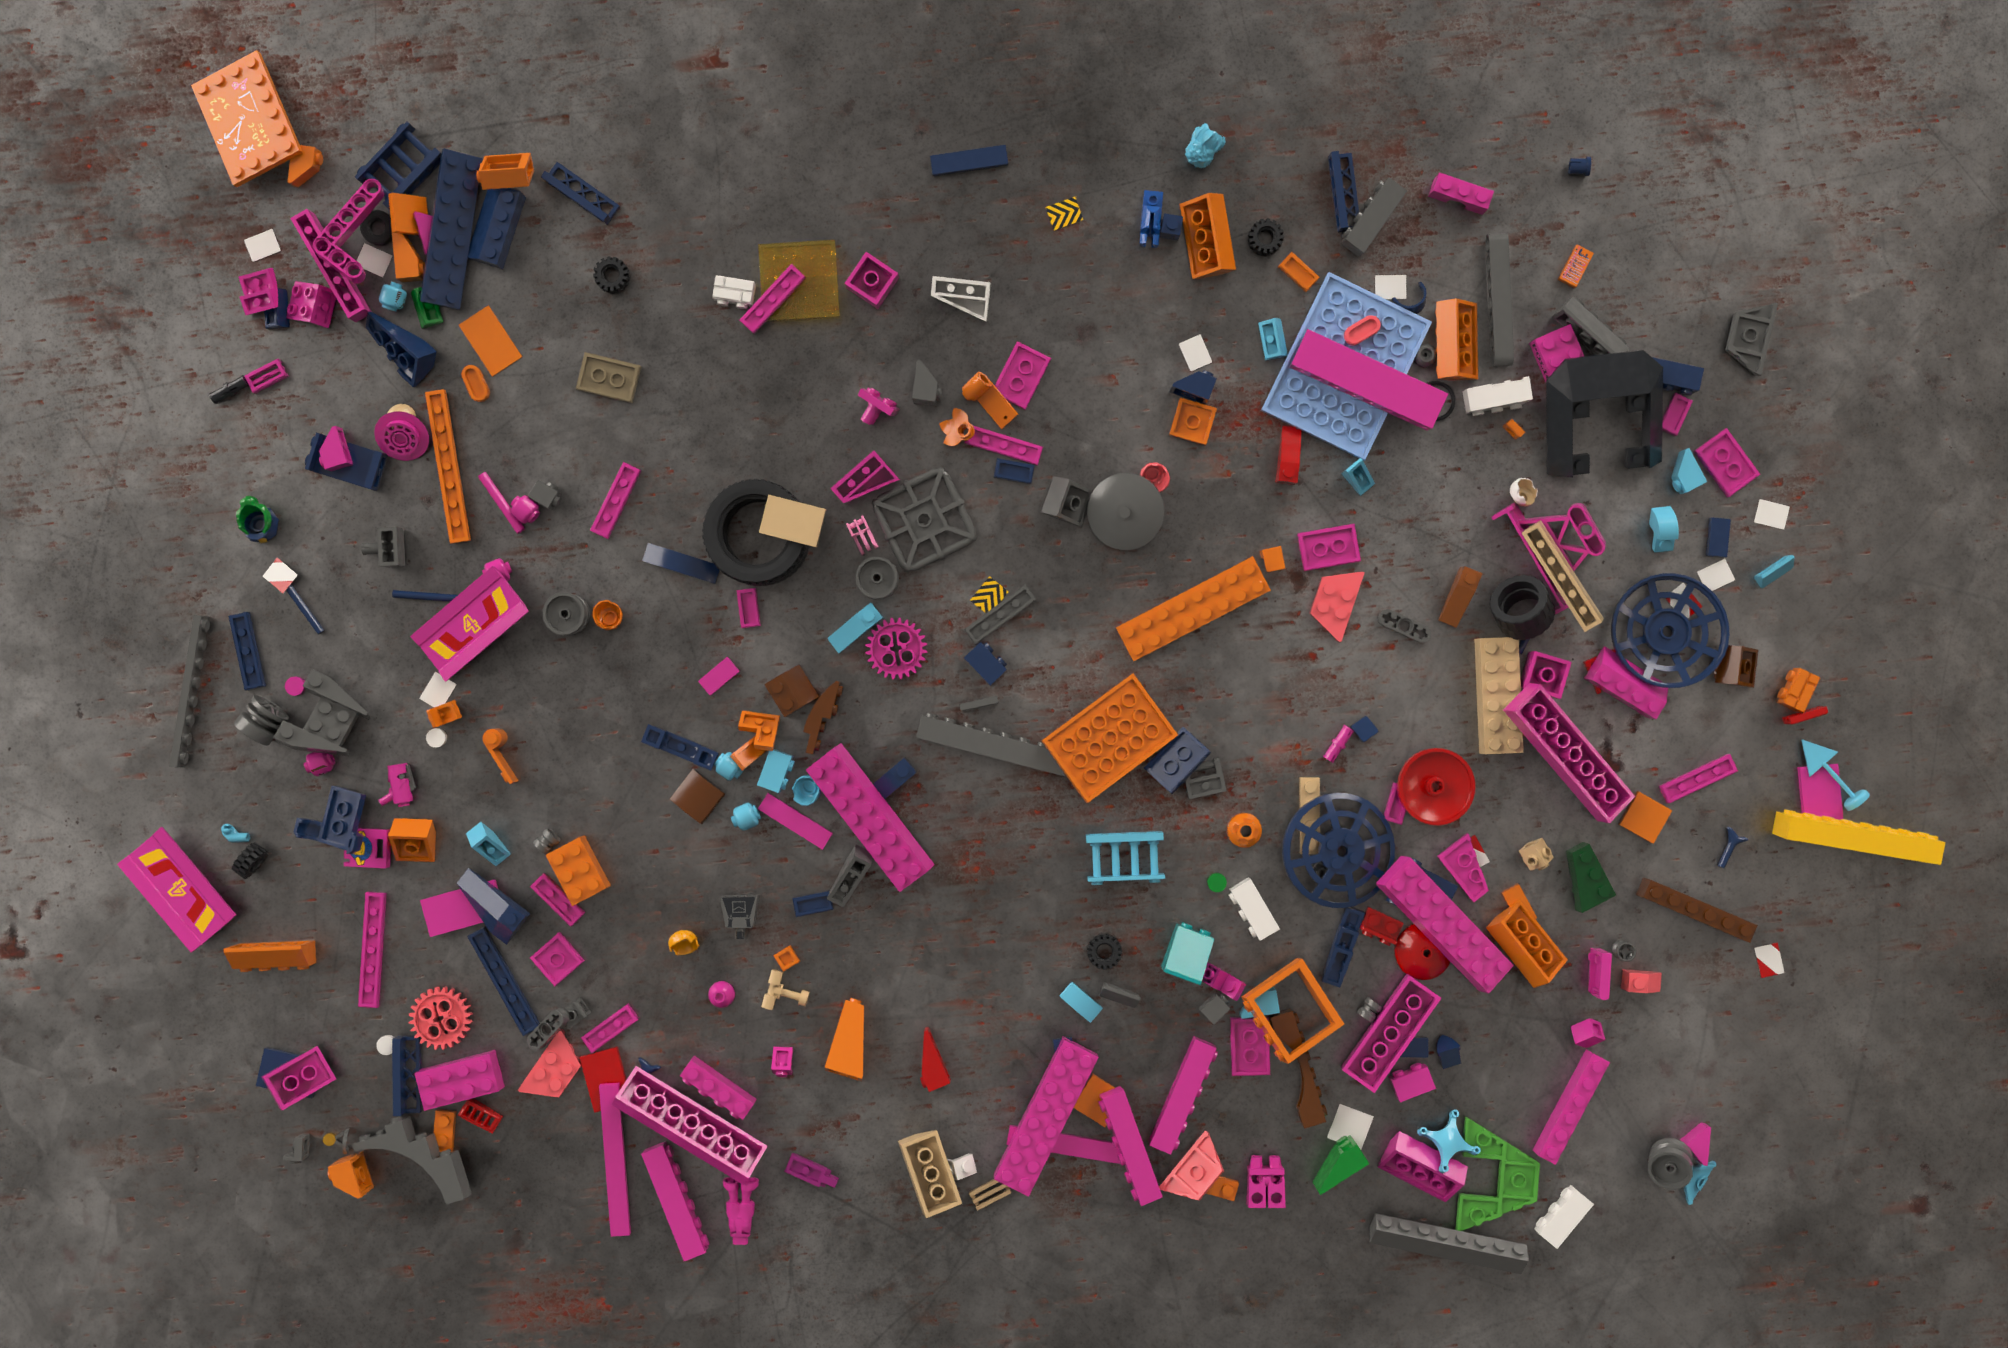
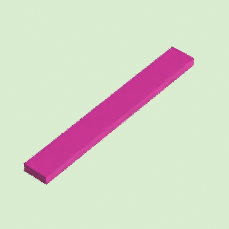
M620 1083L599 1085L611 1237L629 1236L631 1234L622 1111L612 1105L620 1091Z

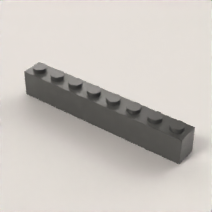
M926 713V716H921L916 738L1064 777L1066 775L1042 742H1038L1035 745L1030 743L1031 739L1019 737V740L1012 739V734L1001 732L1000 735L993 734V729L982 727V730L974 729L975 725L964 722L963 725L956 724V720L945 717V720L937 719L938 715Z
M1375 1214L1369 1227L1370 1243L1516 1274H1522L1528 1263V1251L1525 1244L1381 1214Z

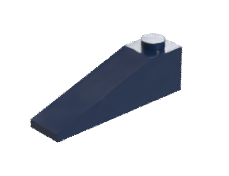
M371 311L367 313L366 329L379 346L383 345L388 353L387 358L390 361L393 360L399 367L397 372L412 387H416L434 367L437 351L418 336Z

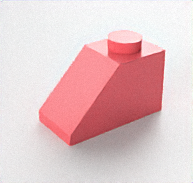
M1622 969L1621 989L1636 993L1660 992L1662 973Z

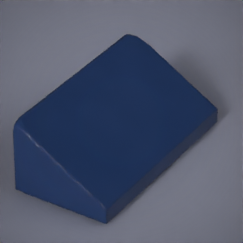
M278 288V307L264 311L266 329L288 328L290 326L289 319L286 318L288 308L286 289Z

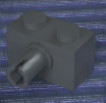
M377 528L378 542L361 544V548H369L361 550L363 555L378 554L380 567H406L403 528Z

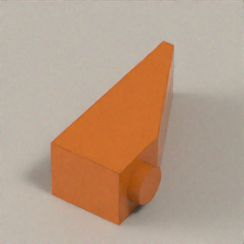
M392 233L396 279L402 283L423 281L425 263H423L406 234Z

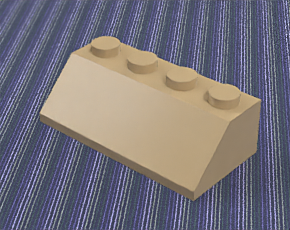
M937 1130L914 1134L899 1140L898 1143L923 1215L928 1218L961 1205L962 1201Z

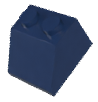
M1205 370L1202 372L1198 371L1174 382L1169 392L1206 405L1217 378L1213 377L1214 374Z

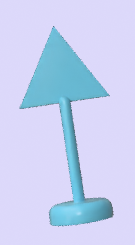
M1801 740L1809 777L1823 766L1850 796L1844 802V807L1847 811L1857 808L1869 798L1870 793L1864 789L1853 793L1826 763L1838 753L1837 751Z

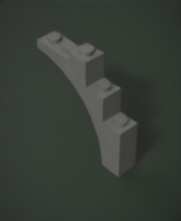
M402 1116L390 1119L391 1123L384 1126L385 1129L375 1132L376 1135L370 1136V1134L360 1136L358 1137L359 1141L352 1144L354 1152L365 1149H384L397 1152L412 1159L422 1166L433 1178L441 1190L446 1205L463 1200L472 1194L459 1150L451 1152L450 1149L440 1152L435 1134L427 1135L424 1132L416 1135L410 1116L406 1118Z

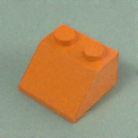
M394 818L388 837L395 860L434 862L436 830L433 820Z
M363 1151L342 1157L328 1167V1178L332 1181L333 1186L357 1199L363 1197L374 1188Z

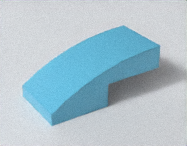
M1073 982L1059 995L1090 1023L1103 1009L1100 1004Z

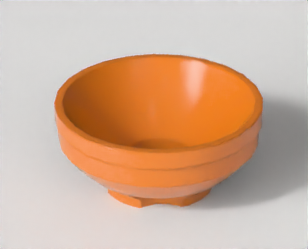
M1239 813L1229 821L1227 835L1236 846L1247 848L1259 841L1262 835V827L1260 821L1254 815ZM1245 825L1251 828V834L1248 837H1244L1240 833V829Z

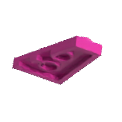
M1466 833L1437 857L1469 899L1475 902L1487 893L1489 889L1477 861V855L1471 844L1469 833Z

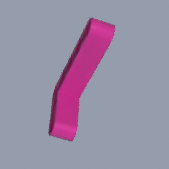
M376 179L365 181L313 241V249L319 258L349 281L356 284L364 281L366 277L365 271L359 262L340 249V247L383 199V188ZM374 187L378 188L376 193L369 192ZM360 202L366 203L362 208L357 207ZM348 216L353 217V220L350 222L344 221ZM334 231H341L339 236H332ZM321 246H328L327 250L319 251ZM338 257L344 258L343 262L339 264L335 263V260ZM354 269L360 270L359 274L355 276L351 275V271Z

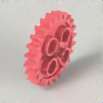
M446 986L443 987L442 991L440 987H436L434 991L428 989L427 994L421 993L422 999H415L418 1005L411 1006L415 1012L409 1013V1016L414 1018L408 1023L414 1024L415 1027L410 1031H417L414 1038L421 1037L420 1044L426 1041L427 1048L434 1044V1050L438 1049L440 1045L442 1050L447 1048V1044L451 1048L454 1046V1042L457 1044L461 1042L460 1037L465 1038L467 1036L464 1031L471 1030L467 1024L473 1022V1020L468 1019V1016L472 1015L473 1012H467L471 1005L464 1004L467 998L460 999L461 992L455 995L454 988L448 992ZM443 1001L449 1003V1010L443 1008ZM426 1008L431 1010V1017L425 1015ZM443 1016L444 1019L438 1020V1017ZM450 1019H454L457 1022L456 1028L450 1025ZM433 1026L439 1029L438 1035L433 1034Z

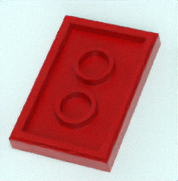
M618 1046L579 1057L594 1113L601 1111L599 1085L620 1083L621 1089L627 1080Z

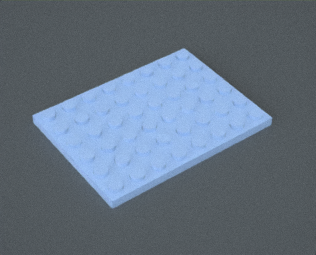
M1328 272L1261 411L1364 461L1388 413L1289 368L1307 329L1407 374L1432 321ZM1373 315L1380 320V330L1358 345H1349L1344 340L1345 330L1366 316Z

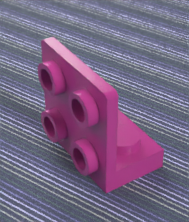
M295 281L286 318L329 328L336 296L330 288Z

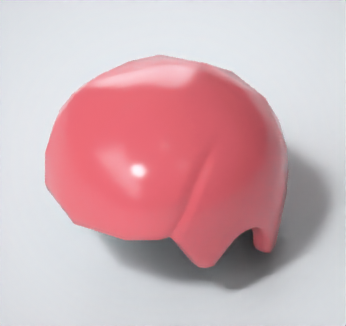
M1150 462L1141 469L1140 475L1151 481L1159 492L1164 491L1168 487L1170 476L1165 466L1157 462Z

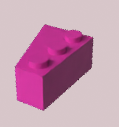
M873 450L830 489L843 503H846L900 479Z

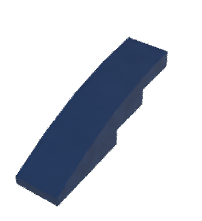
M1353 907L1344 909L1328 956L1322 982L1341 987L1353 956V948L1365 915L1364 911Z

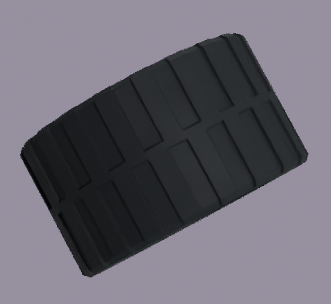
M1516 575L1508 578L1494 589L1490 597L1489 605L1494 619L1501 632L1509 638L1511 637L1515 640L1535 638L1543 634L1553 623L1555 616L1554 603L1546 585L1534 576ZM1534 599L1538 601L1536 606L1524 615H1507L1509 609L1521 600Z

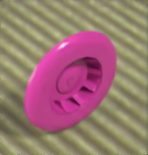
M402 411L387 413L375 425L374 435L378 446L385 454L394 459L402 461L414 460L422 456L428 448L429 435L425 425L410 413Z

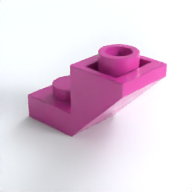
M1207 962L1202 981L1233 1000L1238 1001L1246 984Z

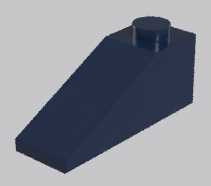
M905 757L873 783V785L885 799L917 773V770Z

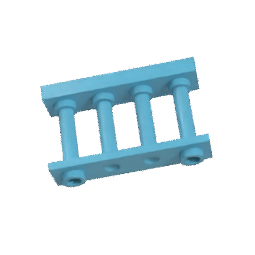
M1163 832L1086 834V843H1090V846H1092L1093 876H1087L1088 882H1092V885H1102L1103 881L1149 879L1150 883L1161 882V879H1165V874L1158 873L1157 844H1159V840H1164ZM1140 841H1148V844H1150L1151 874H1139L1138 845ZM1106 842H1109L1112 851V875H1101L1100 846ZM1121 842H1128L1131 845L1132 874L1120 875L1119 845H1121Z

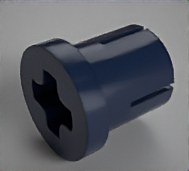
M1586 156V158H1570L1569 174L1590 175L1591 156Z

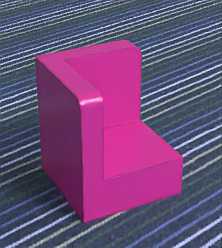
M1589 1018L1571 1026L1576 1045L1588 1048L1605 1041L1601 1022Z

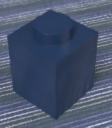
M1164 213L1159 238L1178 241L1183 216Z

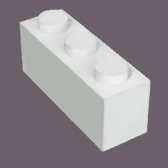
M1249 877L1229 888L1231 892L1229 897L1234 905H1239L1241 910L1238 913L1243 921L1247 920L1251 927L1248 930L1253 938L1257 937L1261 941L1280 930Z
M1572 1185L1566 1187L1561 1192V1197L1557 1202L1550 1205L1548 1213L1537 1221L1534 1228L1556 1249L1559 1248L1594 1205Z

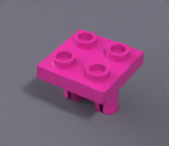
M872 387L867 389L861 388L858 396L869 404L861 417V420L868 425L875 423L881 411L889 416H896L900 410L896 407V402L889 398L883 399L880 397L881 393Z

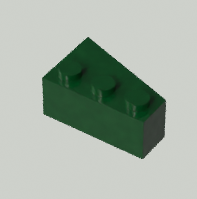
M1582 842L1566 850L1569 874L1572 880V892L1575 898V911L1584 913L1616 896L1590 844Z

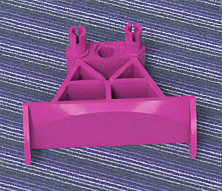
M1514 502L1491 517L1493 520L1506 513L1509 516L1559 603L1554 608L1555 614L1569 608L1522 535V532L1530 527L1529 524L1537 523L1541 520L1572 570L1575 571L1588 553L1593 556H1599L1606 548V542L1587 508L1582 503H1575L1569 508L1567 515L1525 518L1519 506ZM1565 521L1559 537L1550 522ZM1569 521L1572 523L1584 546L1561 543ZM1583 525H1590L1592 532L1585 534L1581 528ZM1566 550L1583 554L1574 564Z

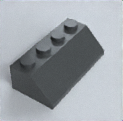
M1573 296L1569 298L1552 316L1562 327L1571 324L1577 340L1593 355L1627 352L1629 350L1626 341L1612 333L1611 327L1601 323L1598 320V316L1593 311H1588L1584 307V303Z

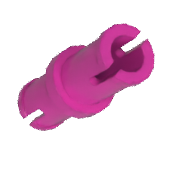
M1343 725L1337 737L1332 739L1331 742L1333 743L1323 757L1334 763L1341 750L1346 748L1345 744L1354 731Z

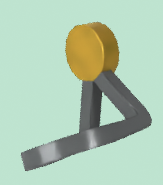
M350 1128L338 1135L327 1133L323 1137V1143L326 1146H332L335 1143L343 1148V1154H348L349 1147L346 1144ZM341 1136H343V1143L337 1140Z

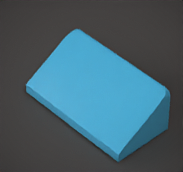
M1273 318L1259 322L1265 360L1286 357L1288 352L1281 319Z
M1793 555L1784 556L1755 575L1754 579L1760 588L1766 587L1794 567L1795 557Z

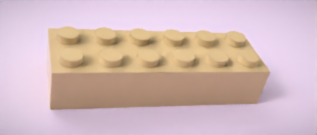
M1511 637L1474 639L1479 754L1524 753L1523 733L1503 711L1521 692L1519 639L1515 640Z

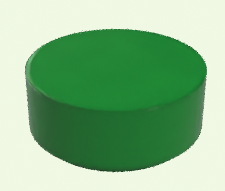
M1212 873L1207 879V885L1211 891L1221 892L1226 888L1227 881L1221 873Z

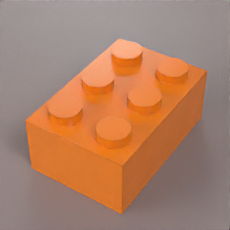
M585 835L546 854L572 906L611 886Z

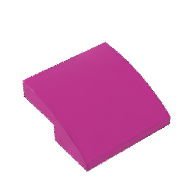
M273 268L238 277L244 296H240L245 315L278 307V287Z

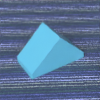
M1361 458L1341 473L1360 496L1375 484Z

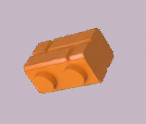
M1793 668L1786 675L1787 683L1785 687H1782L1778 692L1777 697L1779 700L1777 703L1795 712L1804 713L1820 677L1802 668Z

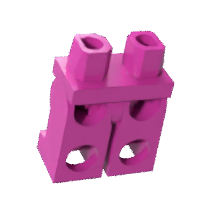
M1252 1155L1250 1165H1247L1246 1204L1248 1208H1266V1205L1268 1208H1286L1284 1168L1281 1164L1280 1156L1271 1155L1269 1156V1165H1262V1156Z

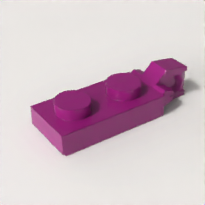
M792 1153L784 1171L817 1187H825L827 1184L835 1188L839 1180L838 1177L830 1174L831 1170L827 1169V1167L795 1153Z

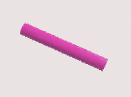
M486 472L480 474L478 478L516 533L519 534L524 531L525 527L511 514V507Z

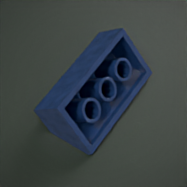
M511 188L487 189L470 242L468 259L503 270L526 200L525 195L521 191Z

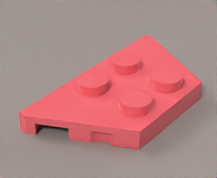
M1365 572L1321 577L1309 614L1337 642H1341Z
M563 1029L552 1039L517 1091L558 1098L562 1095L582 1066L579 1057L574 1053L571 1043L569 1044L565 1037Z
M1204 1131L1159 1186L1160 1190L1200 1201L1224 1172L1210 1134L1207 1131Z

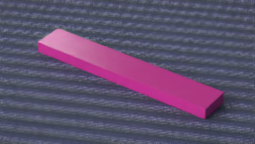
M365 892L358 1007L378 1008L380 1003L387 893Z
M1015 1125L1009 1126L1007 1145L1017 1129ZM1060 1133L1051 1153L1120 1164L1118 1159L1120 1151L1118 1147H1114L1111 1141Z

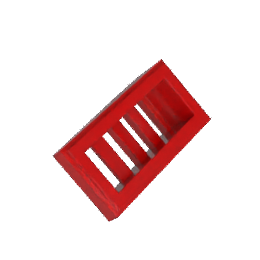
M475 1098L468 1099L458 1113L459 1117L492 1134L503 1118L502 1115ZM470 1106L474 1107L471 1113L467 1112ZM477 1110H480L481 1112L478 1117H475L474 1115ZM486 1113V1114H488V1116L486 1117V1119H485L484 1122H483V1121H481V1119H482V1117L484 1116V1114ZM491 1117L495 1118L491 1126H489L488 1122Z

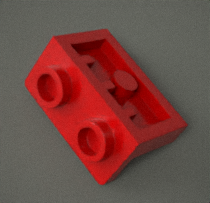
M1367 906L1360 929L1363 930L1362 934L1373 938L1375 935L1380 938L1379 942L1390 946L1391 943L1397 945L1398 941L1396 939L1404 923Z

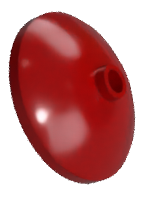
M1415 924L1406 927L1396 940L1398 941L1394 948L1396 962L1404 973L1414 979L1430 980L1436 978L1450 964L1445 955ZM1425 950H1429L1428 956L1423 955Z

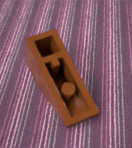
M1466 566L1459 568L1438 621L1457 628L1483 573Z

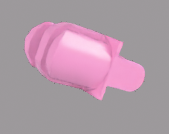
M863 515L861 519H854V522L850 524L846 523L861 555H864L865 552L857 537H861L868 552L872 550L864 535L868 533L874 548H879ZM864 523L866 528L861 530L859 525ZM857 527L859 532L854 534L852 529Z

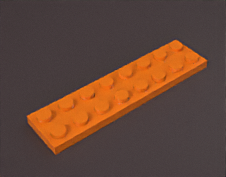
M1252 556L1116 627L1134 662L1271 591L1255 558Z

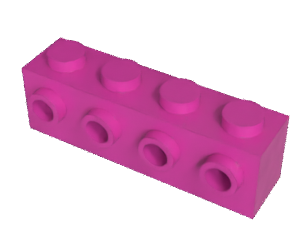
M696 1056L690 1060L680 1075L684 1083L698 1088V1092L701 1095L714 1099V1103L717 1106L727 1108L730 1111L729 1113L736 1119L741 1118L743 1120L757 1100Z

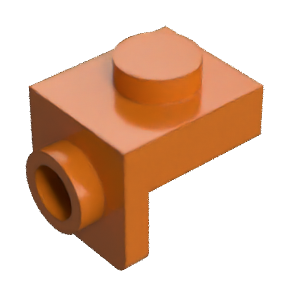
M455 700L426 711L433 728L462 718Z

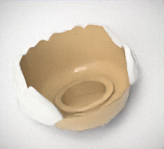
M1519 478L1512 483L1510 494L1516 504L1527 507L1535 502L1538 490L1535 489L1530 479Z

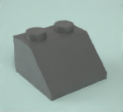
M917 360L912 394L913 403L937 407V402H941L942 398L941 388H939L938 382L923 362Z
M1053 476L1041 512L1061 521L1082 527L1093 490L1070 479Z

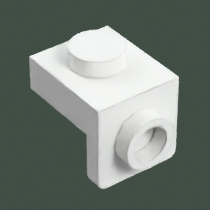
M968 1153L953 1160L947 1159L954 1180H960L977 1173L973 1154Z

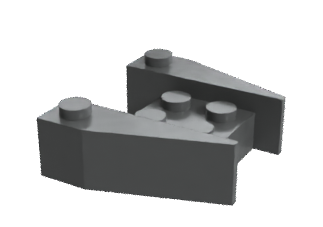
M312 669L303 687L307 692L320 697V700L303 729L283 720L274 735V739L294 750L349 756V751L342 747L359 716L368 720L370 716L330 677Z

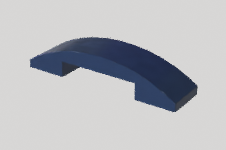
M650 543L647 544L642 560L716 584L720 572L715 564Z
M650 724L647 725L641 740L644 744L664 750L712 771L719 754L708 747Z

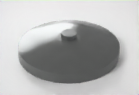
M1119 473L1103 480L1092 492L1087 507L1088 521L1093 533L1104 544L1119 550L1137 549L1149 543L1159 532L1165 512L1162 496L1156 486L1145 477L1134 473Z

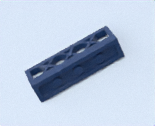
M1333 151L1328 156L1337 232H1345L1348 227L1352 228V226H1348V213L1355 217L1359 212L1352 153L1339 154V151ZM1347 158L1348 167L1345 171H1343L1341 169L1340 159ZM1343 176L1349 179L1351 183L1347 190L1343 188ZM1345 195L1353 199V205L1350 209L1346 207Z
M556 162L549 173L544 171L541 175V178L546 183L606 225L609 224L620 208V205L558 162ZM558 169L565 172V180L559 181L554 177ZM578 181L581 185V191L572 190L570 182ZM594 192L597 201L589 202L586 200L585 193ZM609 203L614 207L609 214H606L602 211L601 204Z
M415 1035L397 1036L392 1039L393 1116L422 1112V1101L414 1075L415 1072L421 1069V1037L414 1038ZM406 1040H416V1049L412 1053L406 1048ZM409 1058L416 1062V1068L412 1072L406 1067V1061ZM410 1077L416 1081V1087L412 1091L406 1086V1081ZM410 1096L416 1100V1108H407V1099Z

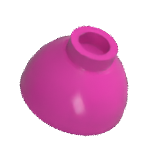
M725 981L714 983L708 992L709 1001L718 1008L729 1006L735 998L733 986Z

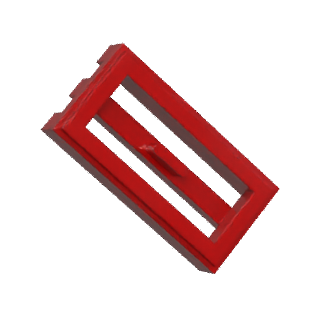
M1817 706L1805 710L1804 713H1794L1782 717L1784 724L1793 725L1826 715L1829 712L1827 706Z

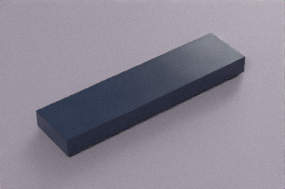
M1006 145L930 156L933 176L1008 165Z
M250 612L228 616L244 690L265 687L266 684Z

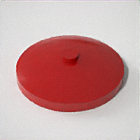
M1442 748L1425 749L1411 756L1403 765L1397 782L1399 800L1406 812L1422 823L1430 825L1449 824L1463 816L1471 806L1475 795V778L1469 764L1457 753Z

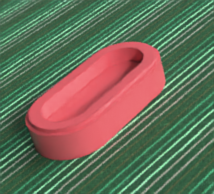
M1373 315L1366 316L1345 330L1344 340L1349 345H1358L1380 330V320Z

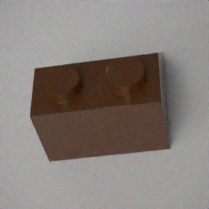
M1728 645L1724 658L1714 671L1715 683L1754 688L1758 650L1744 646Z
M800 664L764 684L784 717H788L819 698Z

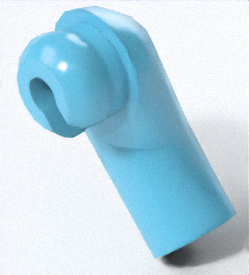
M224 824L221 827L223 836L231 843L249 842L250 840L249 833H239L230 824Z

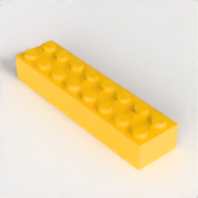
M1784 809V812L1776 811L1772 834L1788 840L1937 865L1942 863L1946 843L1938 840V836L1929 835V833L1918 831L1916 833L1906 829H1893L1883 825L1875 826L1865 822L1857 823L1847 819L1839 820L1829 816L1820 817L1805 812L1802 814Z

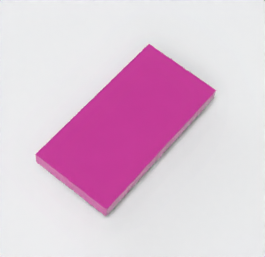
M496 879L488 881L498 889ZM461 889L420 900L430 937L483 923Z

